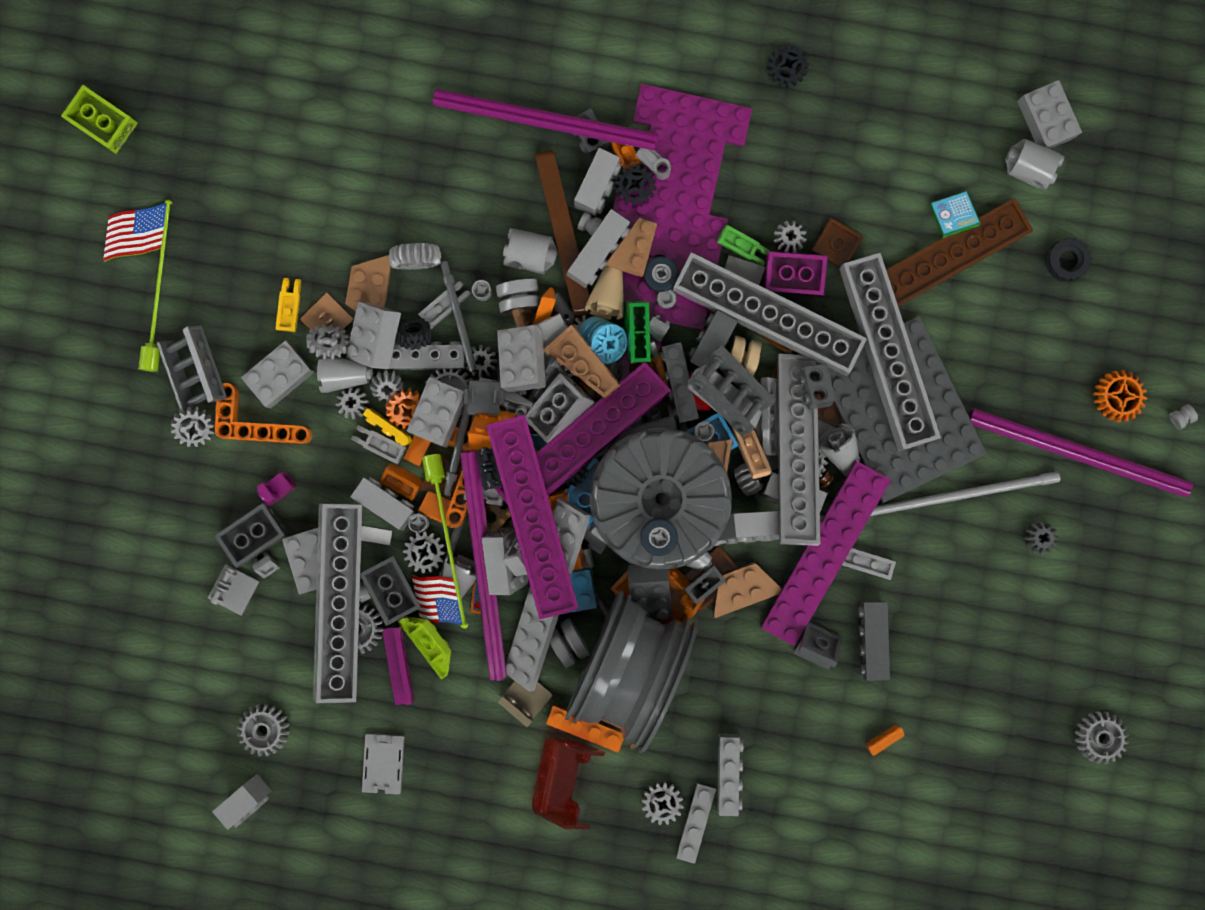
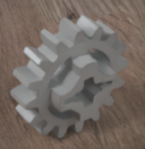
M322 324L321 328L315 326V330H309L306 340L307 348H310V353L316 352V357L322 355L323 359H326L327 356L334 359L336 355L340 358L341 353L346 354V349L349 346V336L345 335V330L340 331L339 326L333 328L332 324L329 327Z
M189 406L187 411L180 409V413H175L174 419L171 421V433H174V439L180 438V444L187 442V447L191 443L198 447V442L204 445L205 440H210L211 434H214V421H211V415H205L206 410L199 412L198 407L191 410Z
M424 531L423 536L420 533H416L417 538L411 536L409 537L411 543H405L408 550H404L403 553L408 554V556L404 560H410L408 567L414 565L415 572L421 569L422 573H425L426 569L429 572H433V566L436 568L440 567L438 561L444 562L441 555L446 554V552L441 551V548L445 545L438 543L441 540L440 537L434 539V533L428 536L427 531ZM426 539L423 545L415 544L419 540ZM433 543H434V545L436 546L437 553H435V552L433 551V548H432ZM427 547L429 555L423 557V553L420 550ZM412 551L416 554V561L413 558ZM425 560H433L431 564L423 565Z
M665 781L663 786H660L658 782H656L655 788L650 785V792L644 791V795L647 798H642V803L646 804L642 806L643 811L647 810L645 813L646 818L651 816V822L653 823L655 820H658L659 825L662 824V821L669 825V819L675 822V815H681L678 809L683 808V804L679 803L683 800V797L677 796L680 793L679 789L674 791V785L671 784L667 787ZM671 796L675 799V806L670 802ZM663 800H665V801H666V806H665V805H662V806L660 807V806H659V801H660V802H663ZM650 801L655 804L653 811L649 805Z

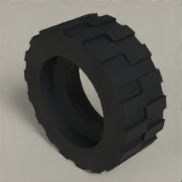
M1065 238L1056 242L1048 249L1045 257L1047 271L1051 273L1053 278L1055 277L1057 280H1063L1064 282L1082 277V275L1088 272L1087 270L1090 268L1092 261L1091 251L1088 249V246L1083 241L1077 240V238ZM1069 250L1076 254L1078 261L1074 268L1065 269L1061 266L1059 257L1062 252Z

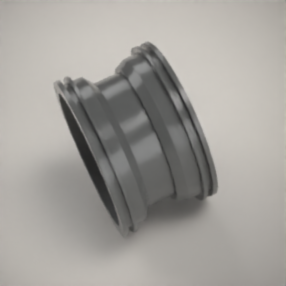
M620 590L583 668L564 719L569 721L573 717L572 723L574 724L578 720L586 723H599L600 720L620 728L623 740L631 743L630 748L635 750L638 747V752L643 754L656 735L680 683L694 645L698 624L692 622L689 625L690 621L688 619H684L683 622L674 619L667 624H662L645 616L646 611L641 605L631 600L632 595L628 593L624 597V591Z

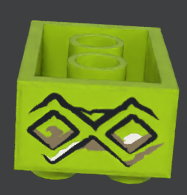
M82 85L61 115L65 120L115 154H117L138 124L130 116L84 85Z

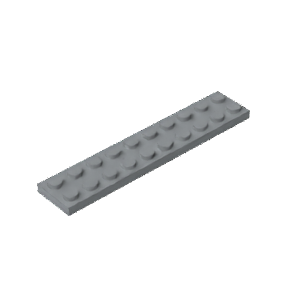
M778 354L779 544L819 546L818 408L808 410L807 404L803 401V386L799 384L798 379L804 367L815 366L817 362L804 355ZM809 375L813 381H817L815 376Z
M558 498L553 517L571 579L591 515L564 498ZM531 587L505 666L506 675L529 692L534 691L559 616L556 615L539 620Z

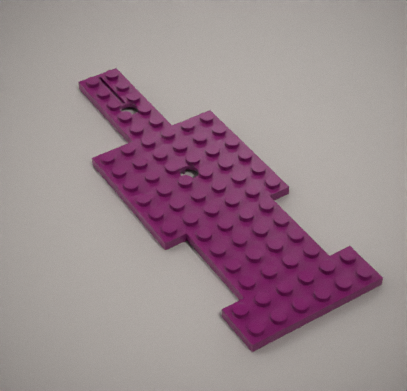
M641 84L633 123L651 126L650 132L658 133L659 139L655 151L670 162L671 173L667 179L660 180L656 178V183L653 185L657 186L656 191H652L654 198L648 197V204L643 201L642 207L636 203L635 207L632 208V203L629 202L628 205H625V199L620 201V195L616 194L613 211L630 222L628 227L630 230L639 218L657 223L647 264L655 256L668 257L675 262L680 275L690 253H693L718 265L722 245L718 244L717 240L724 226L727 225L728 219L709 214L725 143L744 147L752 108ZM661 165L657 170L663 173L667 170V167ZM647 167V172H646V173L652 172V171ZM648 183L644 186L645 192L648 191ZM620 238L617 244L620 245L623 241V238ZM610 253L606 259L609 260L613 254ZM601 269L599 270L598 278L602 272ZM623 271V300H644L649 302V321L659 315V320L663 323L669 321L670 324L700 331L704 329L703 324L706 320L708 308L675 293L676 302L673 307L669 309L661 308L657 303L658 293L648 288L644 275L639 277ZM650 336V342L654 341L657 349H660L661 342ZM627 349L622 357L618 359V364L623 365L620 382L630 375L629 364L632 363L628 359Z

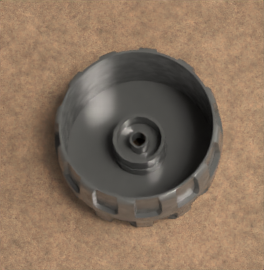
M645 429L623 438L604 455L591 483V514L600 536L617 555L630 563L645 568H677L688 565L700 558L719 541L731 513L730 482L720 459L700 439L676 429ZM658 493L666 495V502L664 504L656 503L655 497ZM655 518L666 519L676 528L678 543L675 549L668 555L653 556L642 546L640 539L641 530L649 520Z

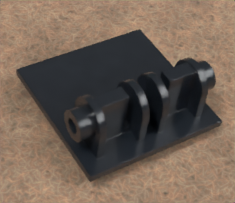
M488 447L481 448V451H476L483 490L502 487L493 448L488 449Z

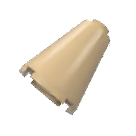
M608 266L604 267L586 303V311L589 309L591 310V315L611 320L612 316H617L616 319L623 317V271Z

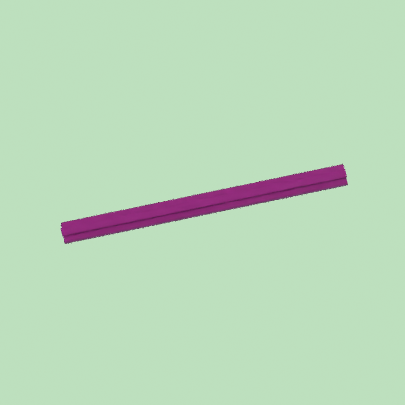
M440 89L434 91L433 104L438 107L654 151L657 148L658 133Z
M975 408L971 409L969 413L973 426L1182 497H1189L1193 487V482Z
M467 450L460 452L489 679L491 681H500L506 678L507 675L497 596L489 595L482 537L489 533L483 486L476 455L478 450Z

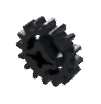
M787 44L786 49L779 46L778 51L774 50L772 52L773 56H769L768 61L770 63L767 65V69L771 70L768 76H774L772 82L774 83L778 80L780 87L783 83H785L786 88L789 87L790 83L795 87L797 80L802 82L803 76H806L808 73L805 69H808L809 64L804 63L808 57H802L803 50L797 52V46H794L793 49H790L789 44ZM780 58V64L775 66L776 60ZM798 66H800V71H799V73L796 75V70H795V69H797Z
M638 164L636 169L629 165V171L623 168V175H617L620 181H615V186L619 187L615 189L616 194H620L619 200L625 199V205H628L629 202L632 203V208L635 207L636 203L642 207L643 201L648 204V197L654 198L652 191H656L657 186L653 185L656 183V178L651 179L653 173H646L647 167L641 170ZM626 180L628 186L623 190V183ZM646 183L649 184V188H648V191H647V192H645V189H644V186L646 185ZM632 184H635V185H638V184H639V188H638V189H637L636 187L632 188Z

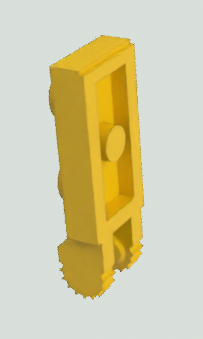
M284 277L282 290L279 295L275 329L278 331L296 332L301 279L295 280L293 293H288L290 281L289 278Z
M368 408L365 410L363 415L367 417L365 419L367 422L374 426L376 424L383 428L381 431L390 437L392 435L395 436V441L402 446L411 443L412 438L400 427H395L393 422L390 423L387 418L374 409Z

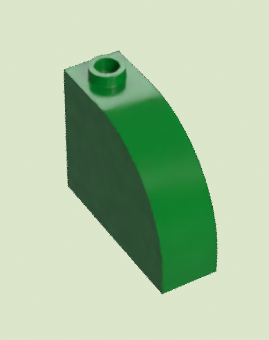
M623 300L624 331L627 336L626 349L628 359L631 363L651 362L649 302L644 300Z

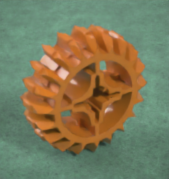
M1124 370L1119 373L1113 371L1112 374H1105V379L1101 378L1099 380L1101 385L1095 386L1099 392L1093 393L1094 396H1098L1094 403H1099L1100 405L1096 410H1103L1102 416L1108 415V420L1115 419L1116 422H1121V420L1126 422L1129 421V418H1136V414H1141L1142 412L1140 408L1146 406L1142 401L1148 399L1146 396H1143V393L1147 392V390L1141 389L1144 383H1138V376L1133 377L1132 372L1126 374ZM1117 381L1114 391L1108 392L1109 387ZM1127 386L1130 387L1132 393H1130V392L1128 391V387H1127ZM1116 394L1121 395V394H1122V397H1127V398H1122V399H1121V398H1118V396H1114V395H1116ZM1108 399L1112 401L1113 407L1110 405ZM1133 400L1130 407L1123 412L1127 401Z

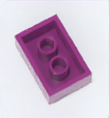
M767 251L764 288L776 292L824 295L827 256Z

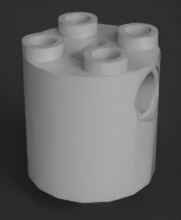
M1023 139L1012 146L1006 156L1007 175L1046 190L1049 184L1055 182L1058 175L1055 173L1056 169L1062 165L1064 156L1037 143Z
M510 228L508 233L509 244H505L503 256H505L503 265L545 274L546 270L555 264L557 257V248L553 238Z

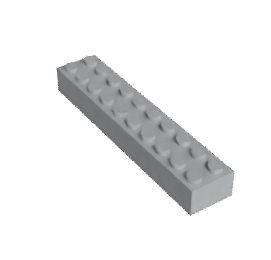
M690 253L673 288V292L714 312L719 310L737 320L738 324L820 364H827L828 368L844 376L850 374L867 338L693 253Z
M881 253L844 263L839 268L860 335L867 338L864 348L898 452L940 439L941 436Z
M319 504L313 700L316 703L356 702L362 505Z

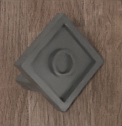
M809 622L803 631L800 641L794 648L793 654L825 669H829L830 666L835 668L839 659L842 637Z

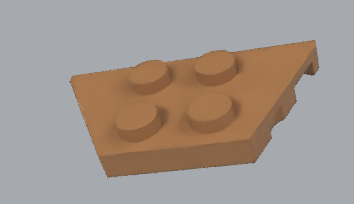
M388 255L352 266L345 304L354 311L357 309L358 302L385 307L392 268Z
M755 562L722 573L721 575L726 581L717 588L715 593L716 601L713 616L717 618L779 595L782 588Z

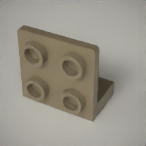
M514 681L499 698L498 703L523 725L528 727L553 694L539 682H537L535 690L529 692Z

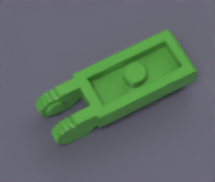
M729 225L724 226L717 240L718 244L761 266H764L765 261L755 256V251L757 250L763 255H767V251H770L761 246L759 242Z

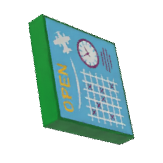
M967 191L930 203V208L943 238L978 227L981 224Z

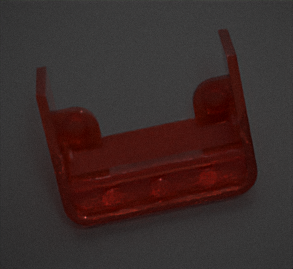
M547 738L543 746L532 799L533 812L564 829H589L590 825L578 820L580 808L578 803L572 800L579 763L586 764L592 755L604 756L605 752L583 743L559 738Z

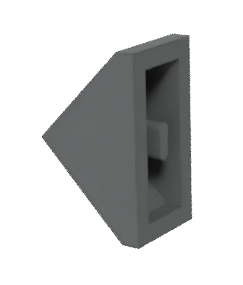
M712 566L695 578L684 591L697 605L726 580L716 567Z

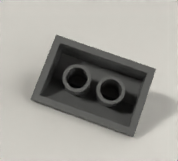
M394 556L360 573V578L386 626L421 608Z

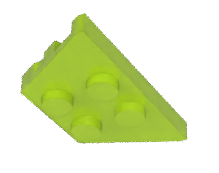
M404 616L397 620L440 679L445 678L449 671L451 649L447 641L439 635L436 627L428 619Z

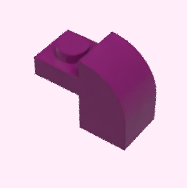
M280 472L269 482L261 483L256 488L260 498L267 506H271L296 489L297 485L287 472Z

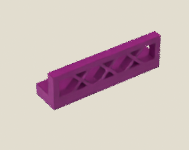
M402 626L383 629V637L395 705H411L415 702L403 628Z

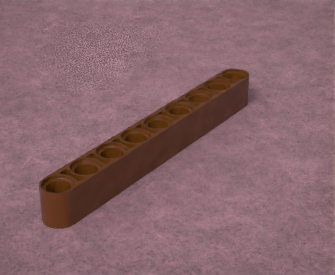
M554 150L536 153L535 158L574 317L590 315L591 310H585L589 299L587 287H582L566 276L567 271L578 257L579 252Z

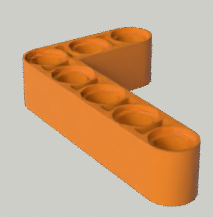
M229 383L222 384L224 390L230 387L232 394L226 399L216 402L215 434L219 438L307 444L312 440L313 433L311 429L304 426L238 422L239 389ZM229 406L231 413L225 416L224 409ZM227 425L230 431L225 436L222 429ZM246 426L249 429V433L244 437L241 431ZM263 428L268 430V435L265 438L261 437L260 434ZM282 429L287 431V436L284 439H281L279 436ZM301 430L306 432L304 440H300L298 437Z
M455 427L448 446L455 447L459 431L458 427ZM466 431L465 436L468 438L469 431ZM468 441L463 444L462 451L468 450ZM463 470L446 514V520L453 528L463 525L468 512L467 501L462 505L456 502L459 496H464L465 494ZM459 514L461 518L457 523H453L450 521L451 515Z

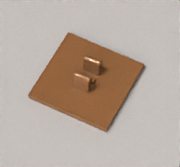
M328 293L300 318L312 330H315V326L321 328L322 324H325L326 327L332 324L333 328L339 326L340 331H342L354 320Z

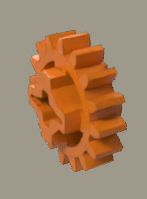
M401 388V393L399 394L394 391V398L388 397L389 403L385 404L389 422H394L395 427L401 424L402 429H405L406 425L410 424L422 396H419L417 390L412 393L411 388H408L407 392H404L403 388Z

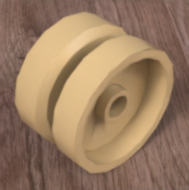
M735 335L729 353L754 376L760 359L762 342L752 340L745 351V338Z

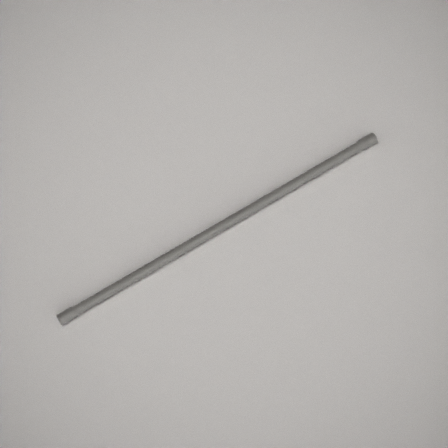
M1058 471L1033 477L881 504L875 507L871 516L1031 486L1060 482V474ZM824 515L820 516V522L822 521ZM718 541L715 546L726 543V541Z

